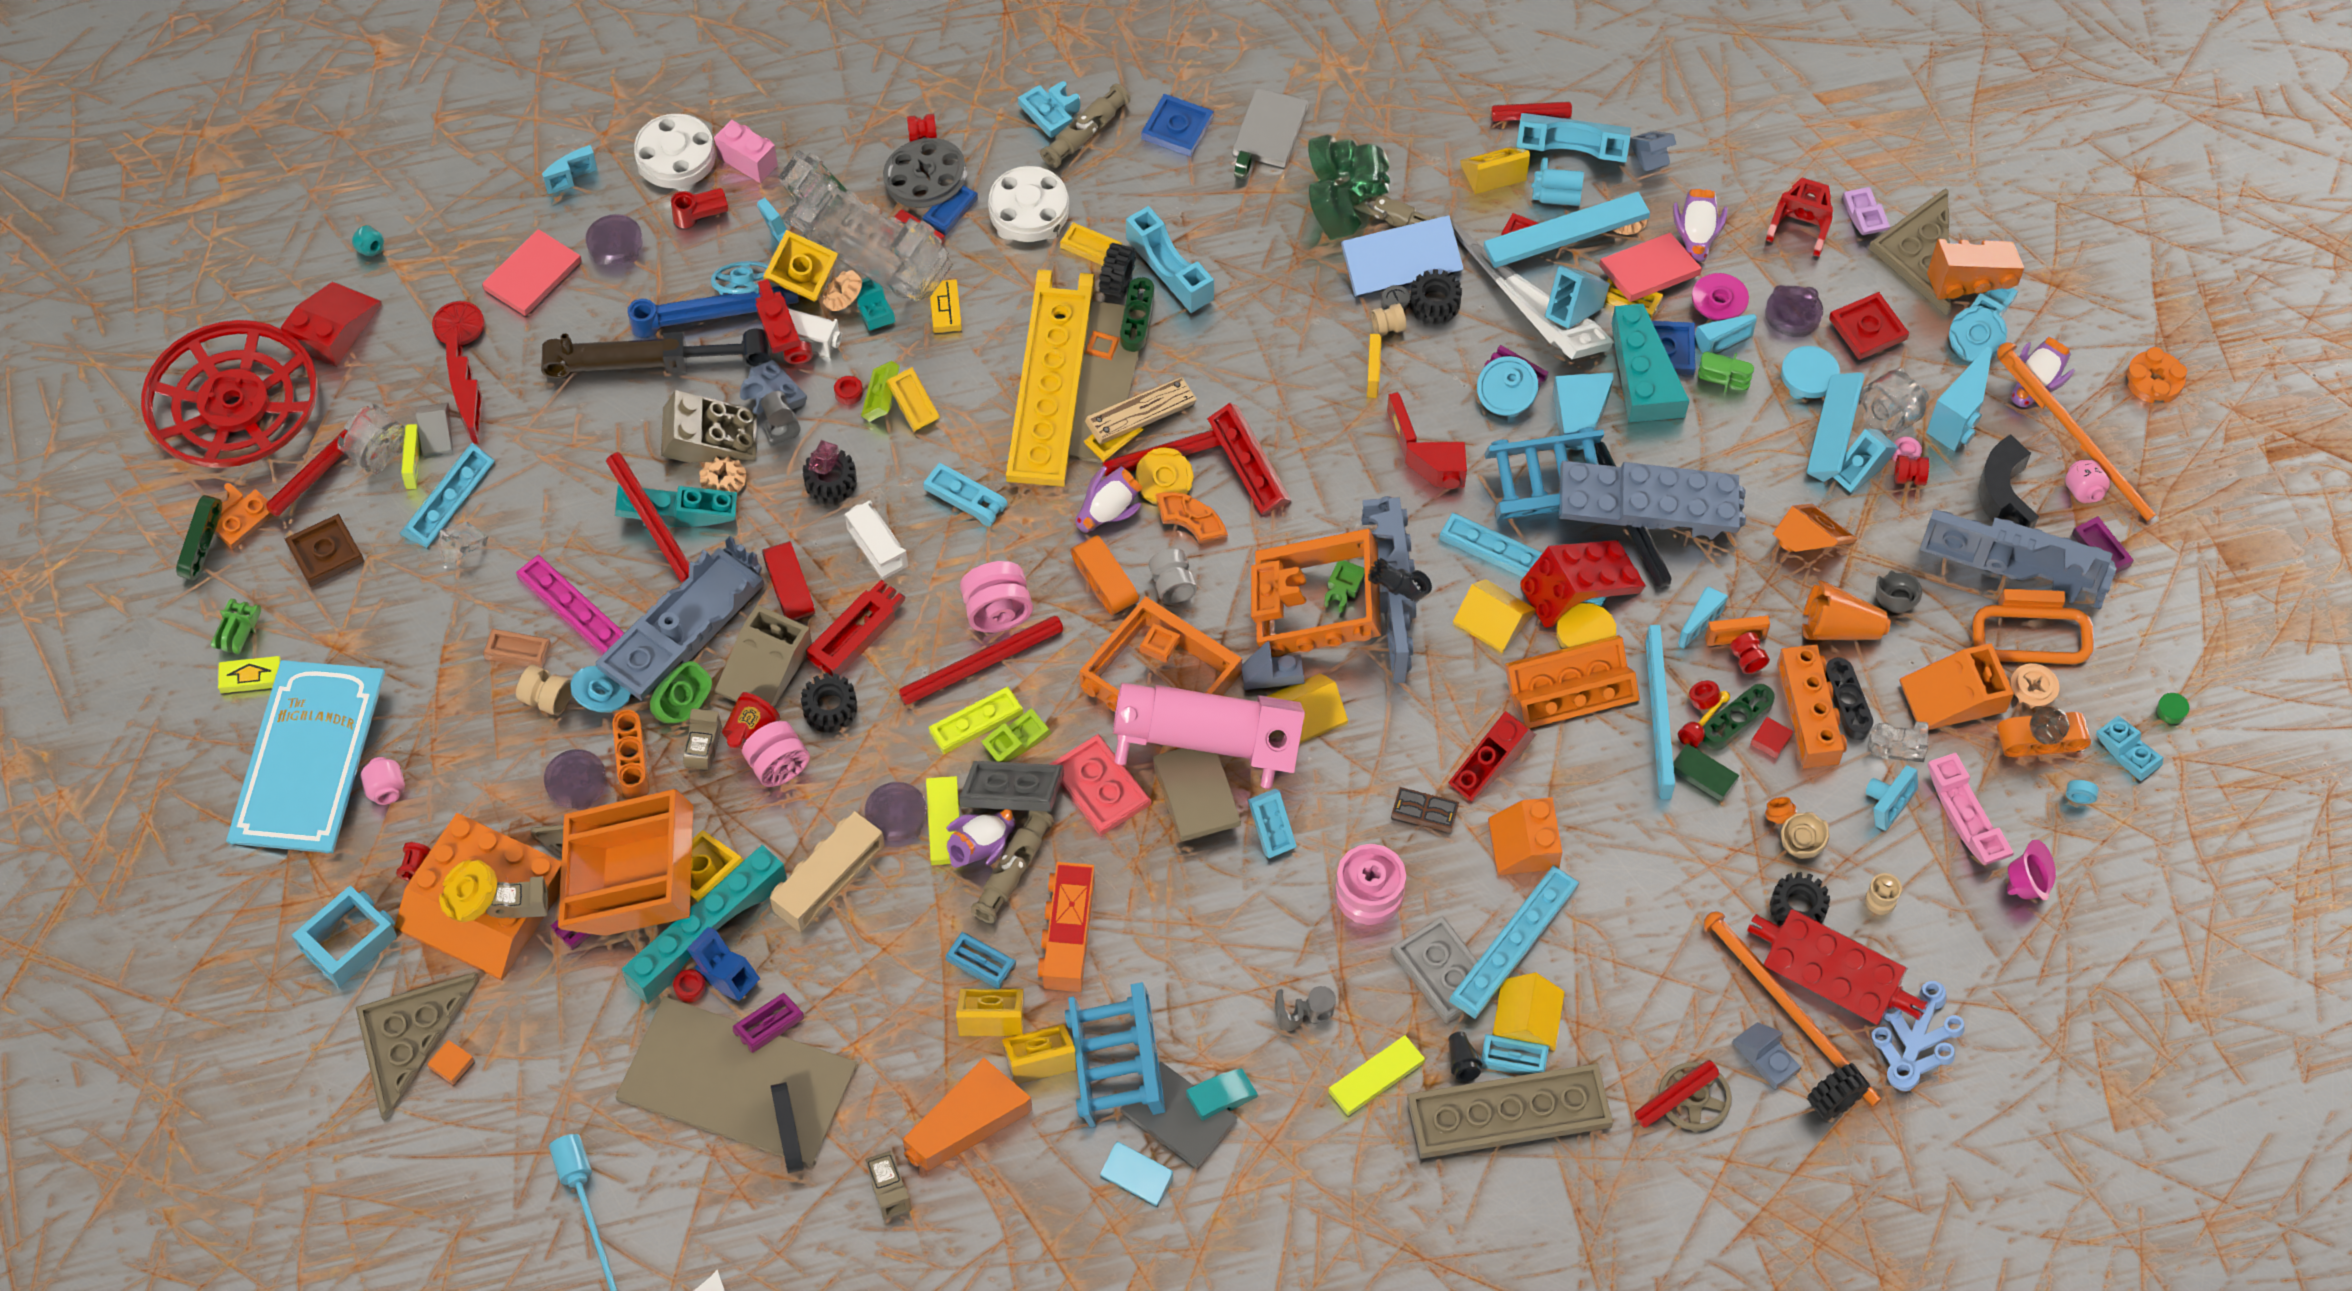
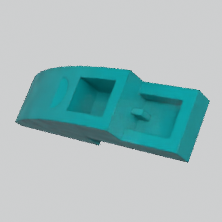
M618 485L615 516L641 519L621 485ZM678 486L677 492L643 488L667 527L709 526L735 520L737 492Z

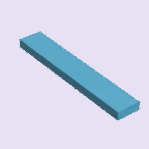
M1638 191L1486 240L1483 247L1494 268L1648 219L1650 211Z
M1453 512L1439 534V540L1521 577L1526 575L1542 554V552ZM1607 597L1592 598L1581 603H1593L1602 607Z
M1650 625L1647 630L1645 646L1658 791L1660 799H1671L1675 787L1661 626Z
M1553 865L1452 993L1449 1002L1476 1019L1575 892L1579 882Z

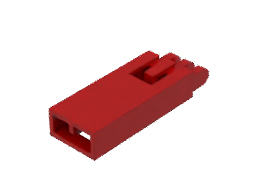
M880 580L870 591L865 590L806 649L807 659L822 671L828 673L832 678L834 673L840 676L895 621L894 612L905 601L906 597L902 593H898L895 596L897 590L892 586L887 588L888 584ZM868 610L872 612L869 616L866 615L864 617L865 624L863 626L855 624Z

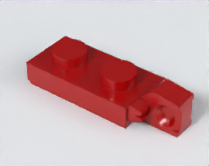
M768 279L757 282L761 297L755 298L756 309L773 354L801 346L788 307L780 291L773 293Z

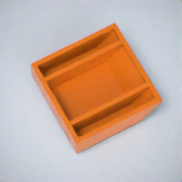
M672 789L564 814L558 927L561 930L607 936L690 918L693 804L677 789Z
M456 813L405 887L394 928L409 937L503 981L545 916L496 918L489 916L485 911L475 920L468 922L455 921L442 911L439 902L440 893L443 894L445 888L442 886L444 879L455 866L466 860H480L489 865L495 871L497 882H530V877L543 876L548 889L549 911L560 894L562 861Z

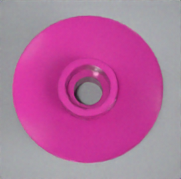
M1713 273L1702 277L1696 282L1692 291V301L1695 308L1702 315L1721 321L1742 315L1749 303V293L1745 285L1736 277L1724 273Z

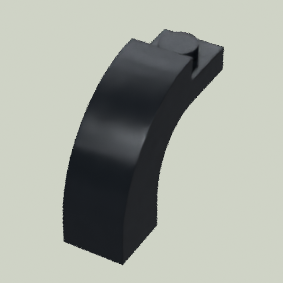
M2011 434L1992 449L1986 460L1979 481L1980 502L1992 522L1994 518H1999L2034 529L2039 516L2015 494L2010 483L2012 478L2025 470L2031 452Z

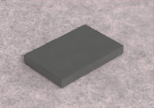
M973 761L959 797L960 807L1051 812L1064 776L1063 765Z
M1160 1062L1159 1067L1166 1112L1153 1115L1147 1104L1143 1105L1142 1102L1122 1106L1120 1108L1121 1113L1194 1168L1198 1169L1236 1124L1237 1117L1225 1109L1202 1121L1186 1096V1090L1194 1085L1163 1062Z

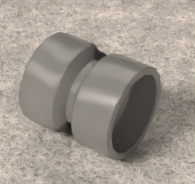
M1175 548L1166 549L1157 553L1149 560L1148 565L1156 582L1155 586L1162 603L1168 605L1180 604L1195 595L1197 587L1192 573L1188 570L1189 563L1183 550Z

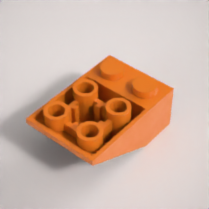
M1992 643L1963 649L1899 679L1920 732L2005 713L2014 695Z

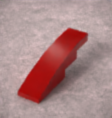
M446 333V360L450 385L462 423L472 443L479 444L482 393L478 380H472L473 372L468 356H463V348L458 333Z

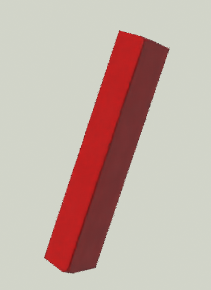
M1230 402L1207 418L1208 422L1259 512L1263 515L1291 502L1290 496L1239 407Z

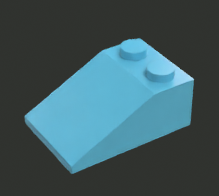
M1988 346L1937 400L1926 432L1954 452L1962 444H1969L1976 433L1973 428L1982 417L1979 411L1984 400L1992 349Z

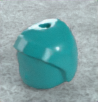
M365 225L358 228L354 233L352 245L357 252L365 256H376L384 249V237L371 226Z

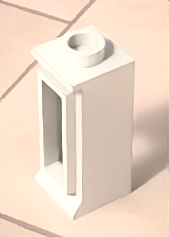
M788 309L800 341L810 343L813 354L830 358L834 348L839 347L842 339L838 320L834 319L832 322L829 319Z
M871 500L862 505H856L849 512L845 513L847 530L882 580L908 567L906 550L901 548L900 543L879 513L872 507Z

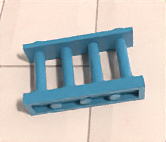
M1586 427L1577 430V433L1511 443L1507 439L1492 442L1484 455L1485 459L1497 458L1504 498L1495 508L1497 521L1559 512L1560 491L1559 494L1548 495V492L1544 491L1537 452L1554 449L1560 479V465L1562 461H1568L1567 447L1583 445L1586 463L1598 464L1594 444L1600 443L1604 436V430H1594V427ZM1526 455L1533 492L1530 495L1531 498L1519 499V496H1516L1508 456Z
M1143 982L1130 985L1132 996L1127 997V1001L1081 1010L1074 996L1068 997L1069 1009L1065 1010V1019L1068 1029H1072L1081 1096V1098L1076 1099V1106L1079 1117H1084L1090 1128L1096 1127L1095 1111L1142 1102L1143 1105L1147 1104L1153 1115L1166 1112L1150 996ZM1128 1013L1131 1016H1135L1136 1026H1131V1030L1085 1039L1083 1026L1085 1022ZM1129 1043L1139 1045L1140 1055L1135 1056L1134 1060L1089 1069L1087 1052ZM1136 1072L1139 1075L1143 1074L1144 1085H1140L1137 1090L1093 1098L1092 1081Z

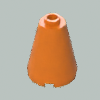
M1820 580L1818 581L1820 586L1814 585L1812 587L1803 615L1809 616L1808 625L1802 624L1803 636L1806 639L1880 640L1883 635H1887L1889 632L1891 620L1887 617L1885 610L1825 581Z

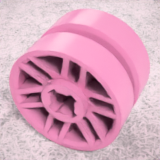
M776 721L761 727L746 740L742 748L743 756L750 767L753 768L762 785L766 787L779 786L795 778L804 770L810 760L809 752L801 740H799L792 726L786 721Z

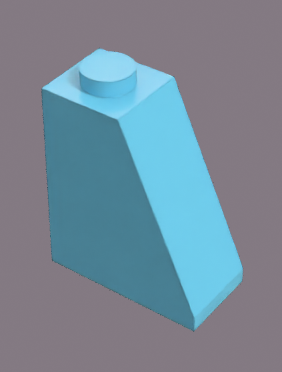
M1559 266L1545 317L1568 329L1603 308L1610 283L1585 271Z
M1613 372L1555 376L1553 398L1559 436L1577 433V430L1586 427H1594V430L1598 429L1611 393ZM1583 445L1567 447L1566 449L1582 450Z

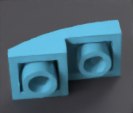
M2119 715L2096 731V736L2106 749L2138 780H2144L2163 765L2164 757L2140 740L2141 732Z

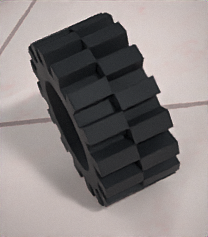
M1116 243L1109 245L1099 277L1100 292L1121 298L1124 297V294L1127 293V288H1129L1130 279L1132 280L1133 276L1132 271L1136 261L1135 248Z
M1433 269V274H1430L1429 270L1424 271L1423 276L1421 274L1416 276V281L1413 280L1410 293V308L1413 309L1415 316L1420 314V320L1422 321L1427 317L1429 318L1428 323L1432 324L1434 319H1438V324L1443 323L1444 318L1449 321L1452 319V315H1457L1461 304L1462 288H1460L1461 283L1459 280L1455 281L1456 277L1453 274L1447 277L1448 271L1443 270L1442 274H1438V269ZM1439 292L1447 298L1442 301H1432L1426 298L1425 294Z
M823 448L820 455L816 451L813 452V459L808 457L805 460L806 465H803V479L807 493H810L811 498L814 500L818 497L819 503L823 504L825 499H828L829 504H834L833 499L837 498L840 503L844 501L843 495L849 498L851 490L855 491L857 483L854 462H852V457L850 455L846 456L843 450H840L837 454L836 448H831V452L826 453V448ZM828 470H835L841 473L837 480L831 482L819 479V475Z
M823 673L824 679L821 680L817 675L813 677L814 684L808 681L806 689H802L801 704L803 715L807 718V723L810 726L814 724L815 729L820 731L822 726H824L825 732H830V727H834L835 732L840 731V724H843L846 728L849 725V719L853 721L855 712H857L858 707L854 686L852 683L848 684V679L844 676L840 680L839 674L834 673L833 678H829L828 673ZM829 695L837 696L841 700L840 705L831 710L821 709L817 705L821 698Z
M1797 872L1795 878L1790 873L1786 875L1785 880L1781 878L1778 881L1770 900L1771 916L1776 914L1774 921L1777 924L1781 921L1785 922L1790 910L1793 909L1788 903V898L1795 894L1807 897L1812 904L1810 910L1798 912L1823 923L1830 906V895H1827L1828 889L1826 886L1821 888L1822 881L1819 878L1813 882L1811 881L1812 874L1808 873L1806 878H1802V872Z
M1853 1063L1846 1064L1842 1068L1836 1069L1833 1074L1827 1075L1824 1081L1821 1080L1818 1086L1814 1087L1811 1093L1808 1094L1807 1100L1824 1121L1830 1120L1832 1117H1837L1840 1112H1845L1849 1106L1852 1107L1856 1100H1860L1863 1097L1862 1095L1870 1088V1084Z

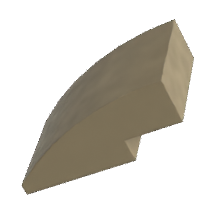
M1181 748L1153 756L1155 775L1164 793L1165 804L1181 842L1241 826L1236 804L1218 754Z

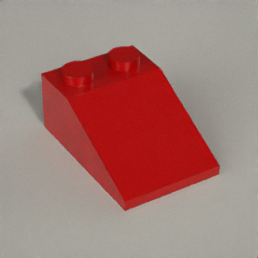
M332 281L298 304L280 328L283 332L295 337L306 349L309 356L337 367L382 303L378 299Z

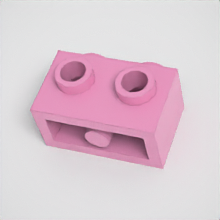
M731 120L714 137L718 158L759 183L778 166L775 145L772 141L755 134L746 125H740Z

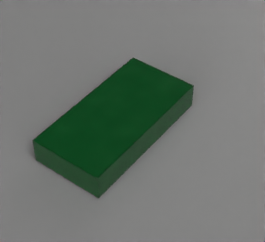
M1688 743L1673 761L1675 774L1721 802L1739 779L1737 773Z

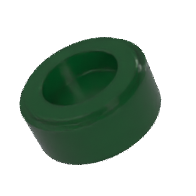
M1242 150L1239 152L1234 170L1235 178L1243 180L1247 178L1252 163V154L1250 152Z

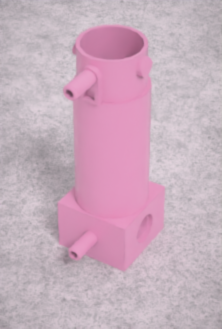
M1121 683L1113 726V734H1118L1114 762L1118 765H1126L1130 743L1146 745V742L1249 759L1252 767L1263 768L1260 786L1265 789H1271L1276 770L1294 773L1305 712L1300 702L1259 695L1257 701L1159 685H1155V688ZM1272 731H1283L1277 738L1269 737Z

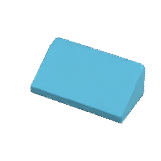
M1118 1141L1113 1146L1100 1173L1101 1177L1155 1206H1158L1173 1181V1171Z

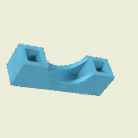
M1521 113L1516 148L1537 151L1571 149L1592 154L1598 159L1626 162L1631 128Z
M1150 206L1126 218V240L1190 313L1214 300V279L1198 261L1191 264L1178 253L1170 240L1165 223Z

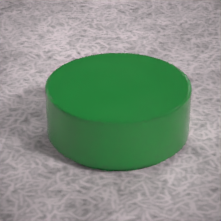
M2178 693L2164 694L2156 707L2160 719L2169 724L2183 722L2190 709L2187 699Z

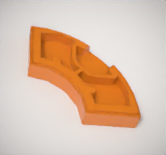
M1163 492L1155 495L1163 524H1177L1187 528L1194 534L1198 544L1228 537L1225 525L1210 506H1206L1192 498V496L1183 493Z

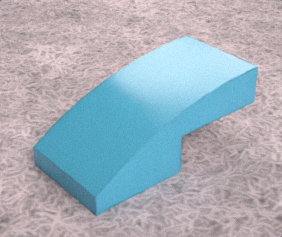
M591 145L563 156L542 173L547 194L574 187V177L598 170Z
M2001 288L1980 293L1970 307L1983 306V308L1998 312L2002 317L2017 297L2018 291L2014 288Z

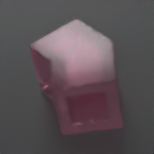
M821 440L817 449L811 453L808 470L823 475L830 472L840 456L838 445Z

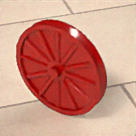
M455 301L442 306L435 313L432 320V328L435 336L441 342L446 344V333H458L461 345H465L474 341L482 333L484 318L481 310L476 305L466 301Z

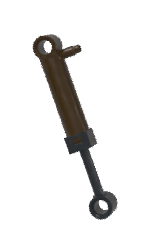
M758 328L745 331L741 344L686 346L684 332L663 333V339L572 344L569 335L563 333L560 339H549L542 344L541 372L549 378L556 379L566 377L570 372L665 367L667 373L687 372V358L728 355H742L743 363L753 368L771 361V347L765 331Z

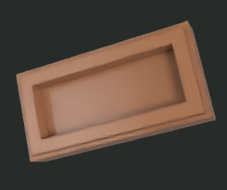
M492 628L483 656L487 660L526 667L533 664L543 668L551 642L548 638Z

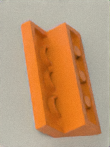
M1620 635L1505 663L1511 697L1521 722L1528 728L1640 701L1636 673L1627 666L1623 637Z

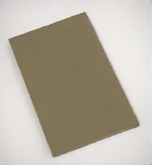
M1091 301L1069 458L1103 463L1084 443V440L1093 434L1085 420L1087 416L1129 398L1140 350L1136 352L1127 351L1121 346L1119 340L1112 360L1085 353L1093 330L1120 338L1125 305ZM1134 310L1129 315L1132 318L1139 319L1144 317L1145 313L1141 310ZM1058 314L1055 316V318L1063 319L1065 318V316L1063 314ZM1132 328V335L1129 339L1135 340L1137 329ZM1097 337L1092 349L1108 353L1113 341ZM1115 453L1107 460L1114 459Z
M663 996L625 1078L616 1093V1099L784 1157L770 1085L787 1082L802 1161L804 1165L813 1167L852 1076L857 1070L858 1063L780 1035L754 1053H751L748 1045H744L741 1042L740 1036H736L733 1033L732 1026L739 1021ZM753 1026L750 1027L749 1029L746 1030V1032L751 1031V1030L754 1029L755 1027H753Z

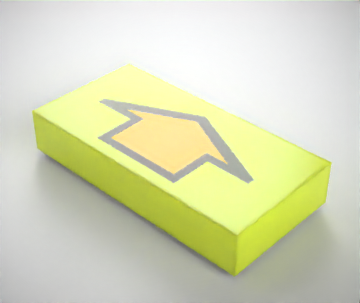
M407 424L405 426L401 473L406 489H417L421 444L417 424Z
M280 656L219 662L218 689L220 693L272 688L281 661Z

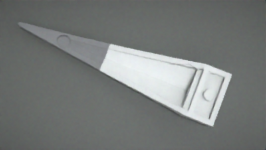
M1451 219L1454 235L1551 345L1562 349L1563 353L1571 359L1608 351L1614 341L1597 323L1588 318L1569 329L1546 318L1545 314L1550 296L1522 278L1508 266L1503 265L1494 268L1484 247Z

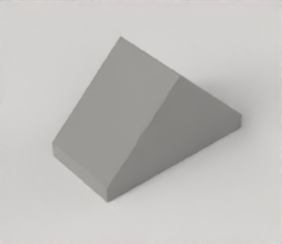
M449 403L419 406L416 412V420L423 456L453 453Z

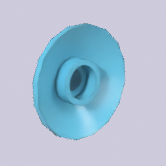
M596 666L580 669L573 675L570 683L571 693L576 701L587 709L597 712H613L623 708L628 703L631 694L598 670Z

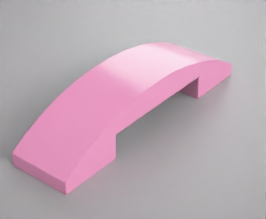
M1957 753L1929 761L1927 766L1941 803L1957 833L1972 854L1983 865L2013 856L2014 852L2000 828H1993L1968 784L1970 776Z

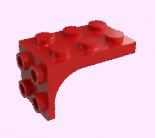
M1618 540L1548 546L1520 582L1521 589L1532 607L1536 609V614L1546 628L1553 627L1565 612L1585 600L1598 597L1640 594L1646 587L1638 570L1634 567Z

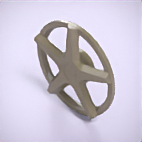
M1687 1062L1670 1069L1660 1083L1659 1094L1665 1090V1086L1672 1075L1676 1081H1679L1685 1076L1681 1069L1698 1067L1702 1063ZM1719 1072L1717 1078L1724 1086L1726 1102L1709 1096V1089L1715 1081L1714 1079L1677 1105H1685L1689 1108L1690 1123L1678 1118L1671 1110L1665 1115L1676 1125L1693 1132L1715 1127L1725 1119L1731 1107L1732 1095L1728 1082ZM1703 1107L1722 1111L1714 1120L1700 1124Z

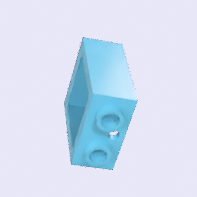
M351 885L291 935L298 949L338 988L397 939L392 927L395 925V922L391 916L384 910L379 913L373 907L375 903L370 896L363 890L358 893ZM356 906L377 927L336 961L315 940Z

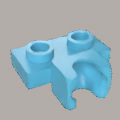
M1065 81L1051 87L1049 93L1038 85L1018 97V105L1050 138L1059 134L1073 121L1071 116L1080 110L1081 102L1079 95L1073 94L1067 97V83Z

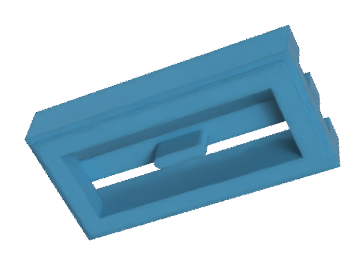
M961 932L945 956L947 962L997 989L1003 986L1004 979L1007 980L1009 972L1016 966V960L964 932ZM963 943L1003 964L1004 967H998L982 956L963 948L961 945ZM956 953L959 954V955H961V956H963V957H965L966 959H968V960H970V961H972V962L978 964L979 966H981V967H983V968L989 970L990 972H992V973H994V974H996V975H998V976L996 977L995 975H993V974H991V973L985 971L984 969H982V968H980V967H978V966L972 964L971 962H969V961H967V960L961 958L960 956L956 955Z

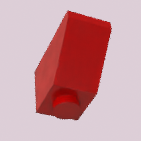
M1406 442L1405 464L1435 487H1445L1447 489L1465 487L1467 475L1465 442Z

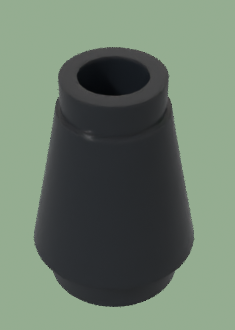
M1462 1031L1455 1032L1448 1038L1451 1073L1461 1082L1474 1080L1481 1074L1482 1062L1467 1034Z

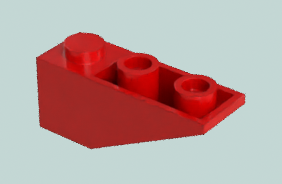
M1505 711L1448 783L1469 801L1473 802L1518 759L1537 734L1515 716Z

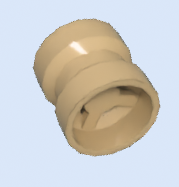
M1400 303L1390 305L1385 310L1382 308L1371 310V322L1375 334L1385 336L1390 331H1395L1396 333L1406 331V318Z
M1881 873L1872 879L1865 896L1866 906L1870 911L1875 914L1886 915L1894 910L1902 892V885L1898 878L1892 874Z

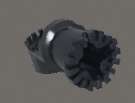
M1382 558L1374 562L1375 566L1372 565L1371 567L1373 570H1369L1368 580L1374 584L1379 583L1388 588V591L1392 594H1401L1411 599L1410 601L1414 600V602H1417L1432 590V583L1424 572L1414 570L1410 573L1404 569L1398 570L1388 565V561ZM1414 583H1418L1417 586H1420L1419 590L1416 588Z

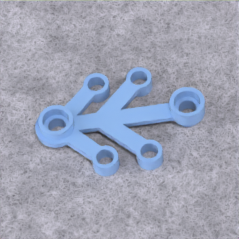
M1928 981L1920 988V999L1927 1001L1928 1006L1926 1010L1920 1009L1924 1014L1919 1021H1915L1912 1031L1902 1017L1901 1010L1897 1009L1893 1014L1886 1012L1884 1015V1019L1892 1024L1906 1047L1902 1058L1892 1045V1035L1888 1028L1877 1027L1872 1032L1873 1044L1881 1049L1890 1064L1887 1071L1888 1081L1894 1088L1900 1091L1913 1089L1920 1081V1074L1940 1065L1951 1064L1955 1060L1954 1047L1949 1043L1940 1042L1951 1037H1960L1965 1031L1963 1019L1952 1015L1946 1018L1944 1026L1926 1034L1934 1010L1943 1007L1947 1000L1945 987L1937 981ZM1932 990L1938 991L1933 995L1927 993ZM1952 1024L1960 1025L1958 1029L1949 1028ZM1880 1035L1887 1036V1039L1880 1041L1877 1039V1037ZM1938 1044L1935 1047V1054L1916 1061L1919 1052ZM1942 1051L1950 1052V1055L1946 1057L1940 1056L1939 1054ZM1902 1071L1909 1072L1906 1076H1900L1898 1073Z

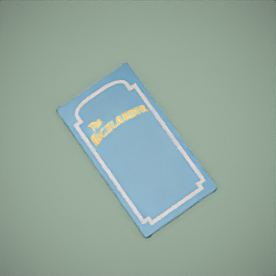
M288 660L280 661L226 839L228 844L326 854L334 853L385 675L384 669Z

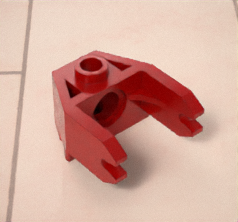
M1802 177L1792 185L1788 192L1782 194L1770 223L1766 241L1773 242L1781 220L1785 216H1789L1819 226L1820 233L1813 256L1820 257L1833 219L1829 185Z

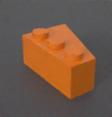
M1946 239L1937 240L1927 275L1938 300L1946 298L1955 299L1962 295L1980 294L2001 288L2010 289L2019 285L2024 266L2013 242L1983 240L1981 245L1970 244L1968 240H1960L1959 244H1948Z

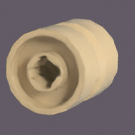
M532 664L525 669L519 679L516 688V699L533 707L538 704L540 710L554 716H559L566 709L571 699V680L557 674L551 675L550 671Z

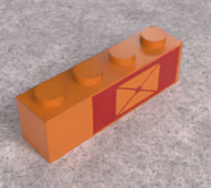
M1057 862L1056 872L1049 875L1048 892H1053L1052 901H1046L1045 920H1049L1048 930L1043 929L1041 948H1045L1046 953L1045 958H1039L1038 977H1043L1044 989L1082 992L1095 883L1094 865Z

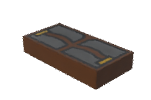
M1399 787L1391 818L1451 833L1459 802Z

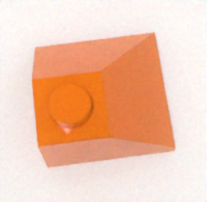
M1813 503L1792 505L1772 533L1779 539L1778 544L1789 552L1853 544L1858 539Z

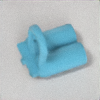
M1542 158L1540 171L1535 172L1534 183L1532 182L1531 188H1533L1532 199L1540 200L1544 204L1580 206L1584 171L1548 169V158Z

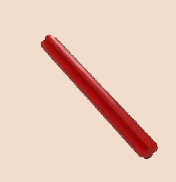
M1052 616L900 688L899 696L905 705L911 704L1062 632V622L1058 616Z

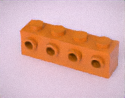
M1817 645L1781 648L1777 666L1802 767L1804 769L1839 765L1843 753L1847 750L1845 735L1839 732L1840 715L1838 709L1833 708L1832 684L1830 681H1826L1825 657L1823 655L1820 656Z

